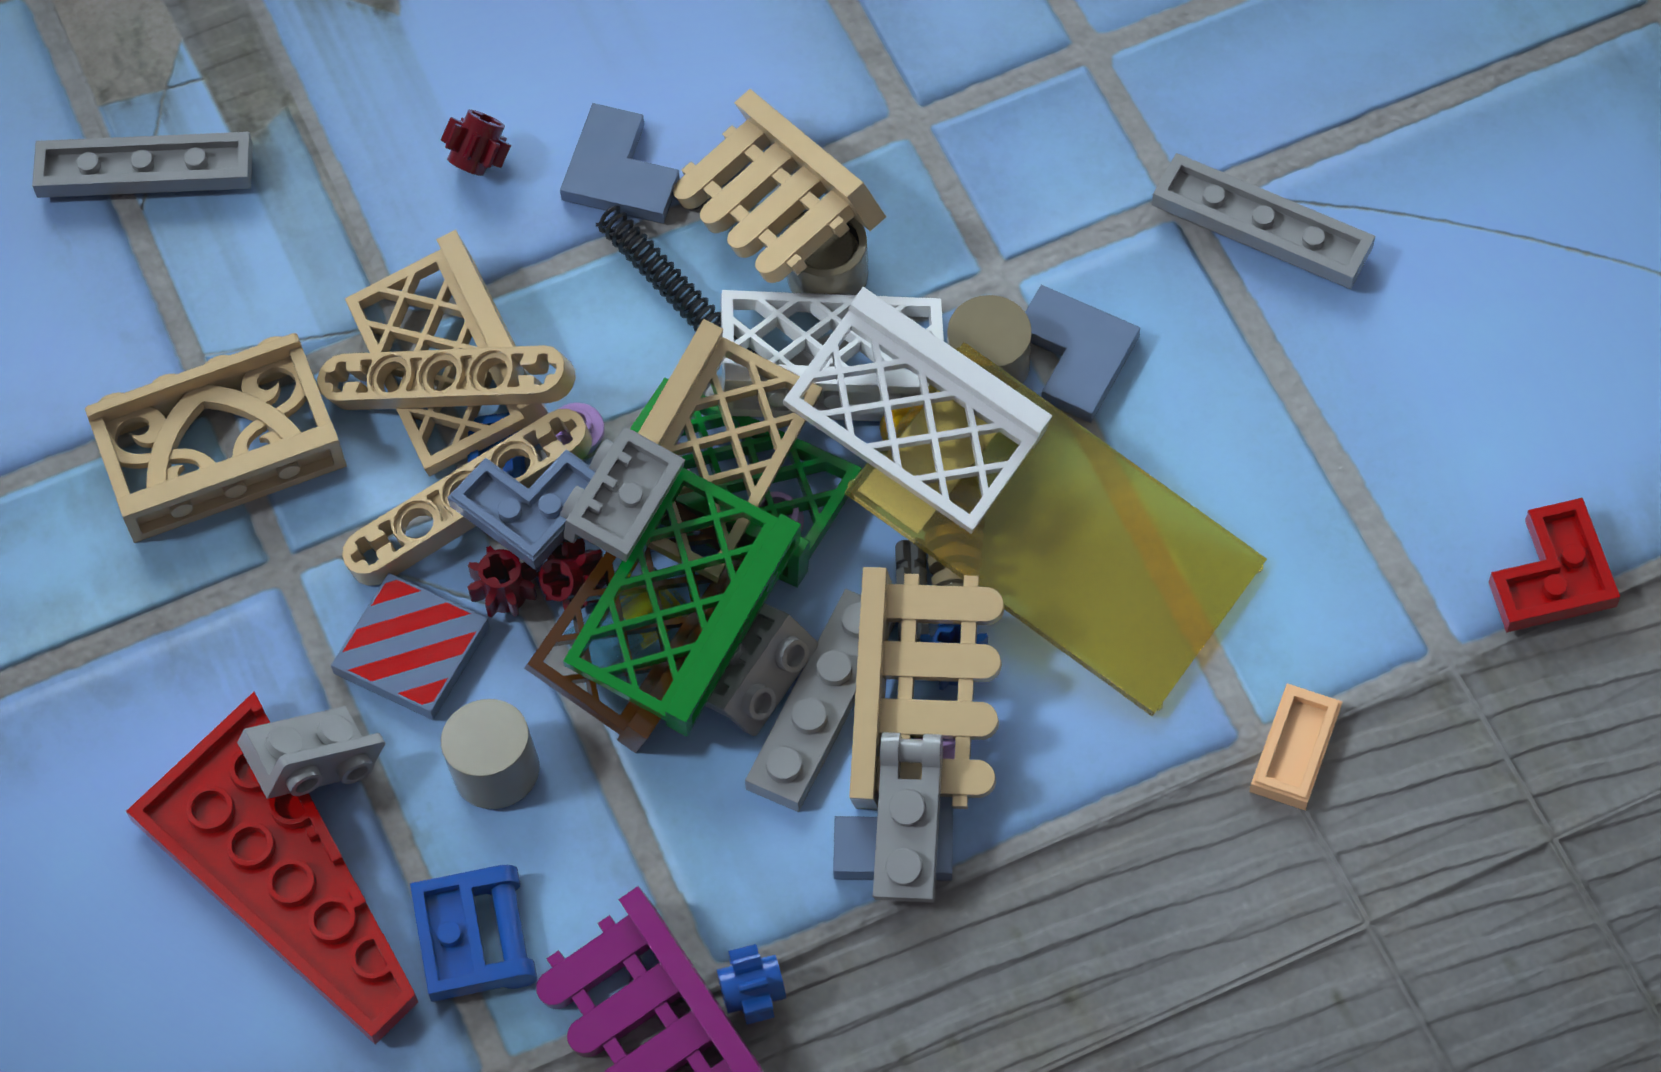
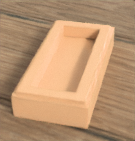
M1287 683L1249 792L1306 811L1343 701Z

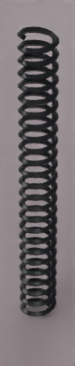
M616 205L608 208L601 216L599 223H596L599 232L605 234L606 239L612 241L613 246L618 248L622 255H625L626 260L632 262L634 268L639 269V273L642 276H646V281L652 283L653 288L659 290L662 297H666L667 303L673 304L675 311H680L682 318H687V324L693 326L695 332L703 319L711 322L716 318L713 324L720 327L721 312H715L714 304L708 305L709 299L707 297L701 298L702 291H694L695 284L688 283L687 276H681V269H674V262H667V255H660L661 248H654V241H647V234H640L641 229L639 226L633 227L634 220H627V213H620V206ZM616 210L613 216H611L608 220L604 221L611 212ZM623 217L616 226L612 227L619 218ZM629 224L627 229L618 235L621 229H623L626 225ZM634 231H636V233H635L629 240H627V241L625 242V240L627 239V237H628L631 233H633ZM643 238L636 247L632 248L638 240ZM650 245L644 253L639 255L646 246ZM656 252V254L654 255V257H653L652 259H650L648 262H646V260H647L653 253ZM663 259V261H662L655 269H653V267H654L660 260ZM667 267H669V269H668L663 275H661V276L659 277V275H660ZM674 274H676V276H675L670 282H668V283L666 284V282H667ZM681 281H683L682 284H681L677 289H675V290L673 291V289H674ZM688 288H690L689 291H688L684 296H682V297L680 298V296H681ZM694 296H696V298H695L692 302H690V303L687 305V303H688ZM701 303H703L702 306L694 312V310H695ZM708 310H710L709 313H708L705 317H703V318L701 319V317H702ZM747 348L748 350H750V351H752L753 353L757 354V353H756L755 351H753L751 348H750V349Z

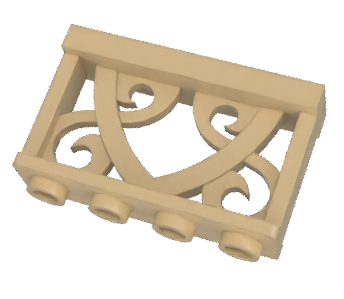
M297 333L283 337L274 336L267 338L255 347L232 355L213 357L204 365L179 374L162 375L148 385L125 393L117 392L106 395L97 403L85 407V412L113 487L118 506L134 543L347 467L339 439ZM290 375L296 381L295 389L287 401L274 408L271 405L278 400L281 391L279 381L273 388L264 390L259 386ZM307 401L317 427L301 432L288 417L297 412ZM204 409L229 412L253 421L238 436L231 458L216 463L211 457L200 451L177 449L190 425ZM149 425L148 431L143 435L131 434V436L139 446L152 448L151 453L132 454L122 450L117 445L118 436ZM268 430L269 432L259 437L260 443L268 444L249 451L248 448L253 440ZM189 463L198 466L199 469L180 476L185 470L184 465L172 466V464ZM122 467L134 469L148 468L146 488L131 493Z

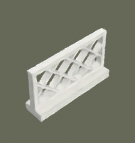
M862 287L851 302L847 314L783 400L784 406L971 534L1032 448H1035L1045 434L1052 418L1050 413L865 287ZM850 331H853L871 344L874 363L842 368L839 346ZM880 351L891 357L893 360L882 361ZM833 357L835 369L822 371L830 358ZM907 368L918 376L921 395L889 400L884 371ZM876 373L881 401L849 406L844 378ZM837 379L842 407L819 411L801 398L812 383ZM927 383L935 387L940 392L929 393ZM954 400L965 408L968 427L941 432L936 431L932 403ZM923 405L929 434L896 438L891 410ZM884 412L889 440L865 443L855 436L851 416ZM975 415L987 424L977 426ZM844 418L845 428L832 419ZM1000 432L1019 445L1008 461L984 465L979 436ZM970 437L976 466L944 471L939 442ZM931 444L936 473L913 476L902 468L899 448ZM891 450L893 461L880 452ZM1000 472L988 488L986 474ZM978 476L982 498L970 514L949 500L946 481ZM938 482L940 494L926 484Z
M722 290L721 328L724 329L722 337L746 349L750 347L761 357L801 376L808 366L794 365L790 360L804 349L815 357L823 346L816 340L832 329L834 331L849 311L850 304L857 295ZM878 296L906 316L929 317V327L926 330L944 341L940 298ZM733 310H755L765 319L750 330L733 317ZM796 312H808L818 318L820 322L805 332L788 318ZM776 327L793 340L791 344L780 352L761 339ZM850 331L844 339L849 344L839 351L842 368L849 367L845 362L859 351L874 362L871 344L853 331ZM880 351L882 361L893 360L891 357ZM833 357L830 358L822 371L835 369ZM728 358L724 359L722 363L723 392L752 385L746 367L734 363V361ZM903 368L884 371L889 400L921 395L918 376L910 370ZM876 373L844 378L849 406L881 401ZM759 374L761 382L769 380ZM837 379L814 383L823 388L814 408L823 411L842 407ZM927 383L929 393L937 392L935 387ZM785 387L765 393L774 418L794 413L783 405V400L790 391ZM756 395L727 403L731 416L763 417ZM884 412L851 417L852 420L881 421ZM838 418V419H832V420H844V418Z

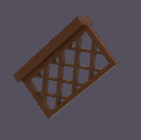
M675 500L682 522L700 518ZM713 526L694 531L692 533L695 535L687 536L690 546L710 544L718 551L721 550ZM675 538L669 539L676 543ZM647 547L644 556L648 570L652 572L654 571L651 552H654V550ZM606 551L524 669L619 734L617 741L636 753L648 739L661 718L630 701L622 713L618 714L600 701L595 682L580 674L563 676L543 662L553 647L573 644L584 627L581 607L585 601L599 600L606 588L594 589L603 576H605L606 586H608L613 578L614 569L612 563L616 556ZM744 558L732 561L735 573ZM726 568L717 583L701 574L696 575L695 571L692 572L699 597L698 585L710 583L700 597V600L723 594L730 584ZM686 576L652 583L660 611L663 609L659 590L687 586L690 601L693 602ZM646 585L621 591L619 596L646 593ZM618 596L617 600L615 601V605L620 621H624L620 598ZM716 607L703 610L707 622ZM696 612L685 617L663 621L667 636V629L679 628L669 642L671 649L695 643L702 632ZM573 620L575 633L562 635ZM656 623L623 632L631 660L632 655L627 635L657 631L661 652L664 651ZM617 634L610 635V636L603 637V638H599V639H596V640L607 639V638H614V637H617ZM588 647L582 659L592 663ZM620 648V653H621L622 662H624V659H623V656H622V652H621V648ZM687 656L674 659L677 671L680 670ZM668 662L634 670L635 676L636 674L648 673L639 689L662 701L673 682ZM628 673L616 675V677L625 676L626 682L630 684ZM586 682L588 692L576 684Z

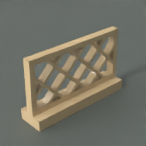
M456 229L436 239L441 248L440 250L345 298L370 353L389 352L395 339L417 344L414 351L428 350L429 347L444 350L516 346L470 252ZM439 270L441 271L445 280L436 299L414 294L421 279ZM451 295L453 296L456 304L449 303ZM383 299L397 302L387 325L368 320L363 309ZM409 305L431 310L422 333L400 328ZM443 314L464 318L465 322L457 341L434 336ZM375 334L382 335L380 342H378ZM472 337L477 347L469 345ZM497 364L488 370L484 378L485 388L492 389L490 388L492 380H494L497 387L503 383L507 375L506 364ZM455 366L445 367L442 376L436 375L434 386H437V391L447 389L455 381L454 378L457 374ZM405 368L394 369L388 374L384 382L388 393L395 392L404 384L406 379ZM523 368V370H524V375H530L529 372H527V371ZM395 376L402 377L400 385H398ZM544 403L509 404L506 407L510 415L491 425L473 422L478 416L481 406H468L463 419L440 413L442 407H428V410L422 408L396 409L429 477L467 458L470 452L477 449L480 451L527 427L549 413ZM415 419L423 420L420 428ZM435 424L458 429L452 445L431 455L427 442ZM469 431L475 432L468 436Z
M703 319L638 434L678 456L692 452L699 476L715 485L742 478L749 496L747 502L759 508L806 423V420L796 413L774 418L765 393L784 387L791 390L800 376L722 337L723 328ZM728 358L746 367L752 385L723 392L717 372L724 359ZM759 374L769 380L761 382ZM812 383L803 395L804 401L814 407L821 396L823 388ZM711 384L714 395L703 397ZM756 395L765 421L735 428L727 403ZM718 405L726 431L697 439L690 420L694 412ZM789 426L781 440L778 429ZM685 430L688 441L677 444ZM768 431L775 449L772 458L748 465L739 439ZM730 442L739 468L709 475L701 449ZM763 473L755 486L752 475ZM683 486L679 495L693 492V490ZM674 502L673 508L677 522L682 523L676 502ZM715 503L717 512H721L719 504ZM743 517L735 519L737 521L729 534L725 525L727 522L721 523L728 550L737 548L751 521ZM687 533L681 534L688 560L693 561L704 558L691 551L686 536ZM669 538L650 542L648 545L650 549L682 564L677 545L669 540ZM723 563L695 572L717 583L726 566Z

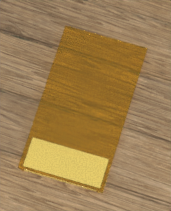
M963 342L960 347L956 348L957 351L1052 415L1045 434L1035 448H1032L973 533L971 534L869 463L864 466L855 479L850 480L845 494L963 580L964 575L979 576V587H990L1000 593L1004 602V610L1150 716H1153L1156 711L1162 709L1165 698L1254 576L1263 570V564L1267 558L967 343ZM932 385L928 386L929 393L940 392ZM954 400L931 404L937 432L968 427L965 408ZM923 405L911 407L895 427L896 438L929 434ZM975 415L977 426L987 424ZM1000 432L979 436L984 465L1008 461L1019 446ZM970 437L939 442L944 471L976 466ZM931 444L899 448L901 464L904 470L913 476L936 473ZM891 450L880 452L893 461ZM1000 472L986 474L988 488ZM978 476L946 481L949 500L970 514L982 498ZM938 482L926 484L940 494Z

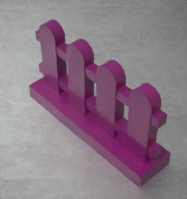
M639 886L618 899L628 913V916L618 923H615L610 915L597 923L603 933L565 958L558 950L546 958L552 968L542 974L537 982L536 992L539 999L552 1009H562L575 1002L583 1016L569 1027L567 1032L568 1044L582 1057H593L606 1050L614 1065L604 1072H675L688 1062L694 1072H764L652 902ZM651 949L660 963L647 971L639 956ZM626 966L634 981L596 1006L587 992ZM683 996L692 1011L679 1019L670 1004ZM657 1014L666 1029L630 1054H627L618 1040ZM715 1045L724 1060L711 1068L702 1052Z

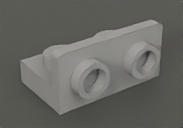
M624 426L614 442L606 438L601 443L589 469L595 471V474L587 487L583 489L577 485L566 500L560 516L566 519L564 538L575 543L580 536L626 562L682 471L685 459Z
M764 603L705 706L730 718L744 732L756 736L816 650L818 642L789 614Z
M346 706L245 728L237 742L267 799L290 793L293 796H302L319 786L340 781L344 784L358 782L372 772L374 764L386 744L380 733L362 736Z

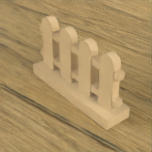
M751 89L734 102L746 121L737 129L731 125L722 133L725 140L696 165L692 162L688 163L681 170L684 176L677 181L673 189L674 196L685 209L697 208L710 198L700 212V218L710 232L721 233L729 229L736 222L738 223L732 228L727 237L728 244L738 257L747 258L753 256L765 247L766 249L758 255L755 267L763 279L769 283L779 282L791 272L798 276L808 267L804 261L834 234L840 238L850 229L846 223L852 218H855L869 231L886 218V215L864 182ZM749 162H751V164L748 167H746L739 175H737L730 183H728L723 189L721 188L743 167H745ZM797 169L798 171L791 176L790 174ZM777 185L779 186V188H777L770 196H768L762 203H760L753 211H751L750 213L748 212L769 192H771ZM822 194H826L821 200L818 199ZM804 210H808V211H807L802 217H800L793 225H791L784 233H782L779 237L776 236V235L779 234L786 226H788L795 218H797Z
M863 567L849 794L855 809L878 810L882 732L901 733L902 739L923 738L924 734L943 735V739H955V758L942 760L940 796L952 797L953 809H968V798H983L994 790L996 776L993 768L985 761L970 760L971 740H986L996 733L999 726L997 713L990 704L973 702L974 682H990L994 680L1001 671L1002 663L1000 655L995 648L986 644H976L977 625H992L1002 618L1004 602L1000 593L995 589L979 587V576L964 575L963 586L920 585L919 574H904L903 585L892 584L887 568ZM889 622L901 623V641H888ZM917 624L961 625V642H917ZM886 679L898 680L897 699L885 698ZM914 680L958 682V700L913 699ZM901 762L900 779L921 780L922 763Z

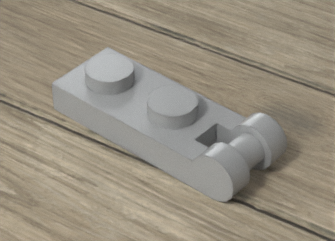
M882 732L873 898L875 900L935 902L943 735L924 734L923 740L902 739L901 733ZM901 762L922 763L921 780L900 779Z

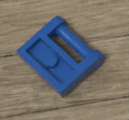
M497 865L410 883L428 995L431 1002L503 987L518 989L532 985L537 981L535 962L527 957L516 897V890L520 888L519 874L516 866ZM484 894L492 895L504 960L487 965L474 896Z

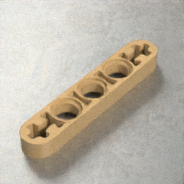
M539 345L340 354L333 356L324 363L319 371L317 384L320 393L340 409L369 410L552 403L568 395L573 388L576 376L575 368L571 361L561 352L551 346ZM506 364L507 375L503 383L496 388H485L484 378L488 370L494 365ZM550 364L556 369L555 374L546 376L544 384L532 376L547 373ZM455 366L457 375L452 385L445 390H435L434 380L437 373L444 367ZM405 368L406 379L401 388L395 392H385L384 382L388 374L394 369ZM523 368L531 375H524ZM349 373L360 381H367V387L358 381L345 383L342 391L338 389L339 382L347 381Z
M570 409L552 411L352 534L343 546L342 557L346 567L359 583L367 586L382 584L388 573L395 576L476 527L451 508L447 498L485 458L503 469L505 463L511 458L524 456L530 459V466L527 472L514 479L529 489L566 449L581 460L588 455L592 447V437L584 419L576 411ZM563 430H566L573 439L566 445H563L556 437ZM538 444L541 445L544 453L547 455V458L542 461L534 448ZM426 515L433 518V526L425 536L420 538L406 536V528L414 518ZM394 534L402 546L397 551L388 539V536ZM373 548L379 560L369 565L363 554Z

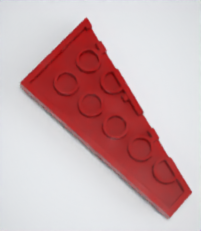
M254 691L127 809L126 813L139 829L376 1045L418 1003L416 994L384 934L380 930L309 793L302 796H293L290 793L267 799L237 743L245 728L270 723Z

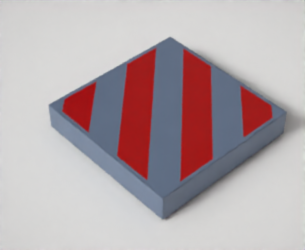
M388 573L332 662L331 668L335 675L434 720L490 627L488 618Z

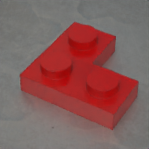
M1578 498L1528 510L1525 522L1540 561L1491 572L1488 582L1506 633L1617 607L1620 594L1584 499Z

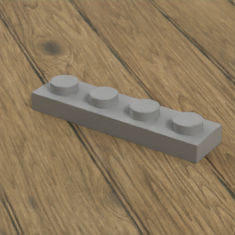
M250 132L36 141L32 187L37 198L251 189L253 142Z
M1178 153L1175 154L1153 193L1152 206L1349 289L1352 288L1374 246L1375 236Z
M848 589L844 590L818 640L816 650L804 666L745 779L746 790L797 812L800 811L855 704L861 608L860 594ZM889 622V636L896 622Z

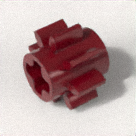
M469 109L465 118L462 117L461 120L450 117L441 137V141L446 143L445 148L450 150L447 157L448 162L463 171L478 176H483L486 169L491 168V165L502 168L511 148V144L506 142L507 138L501 136L505 125L490 115Z
M577 538L575 543L566 541L558 546L547 558L548 560L542 565L540 571L537 572L541 588L546 595L545 599L547 601H563L565 611L603 557L602 550H585L583 538ZM605 576L602 577L594 590L602 589L605 586ZM599 600L585 601L581 609L587 605L598 603Z
M491 546L486 547L487 554L483 556L479 563L469 562L468 564L470 576L475 581L467 586L472 602H479L485 599L488 617L492 618L497 612H511L514 617L519 616L518 608L523 605L525 600H536L537 598L535 585L531 582V580L537 577V570L525 562L520 563V558L509 550H494ZM506 579V583L500 584L499 580Z

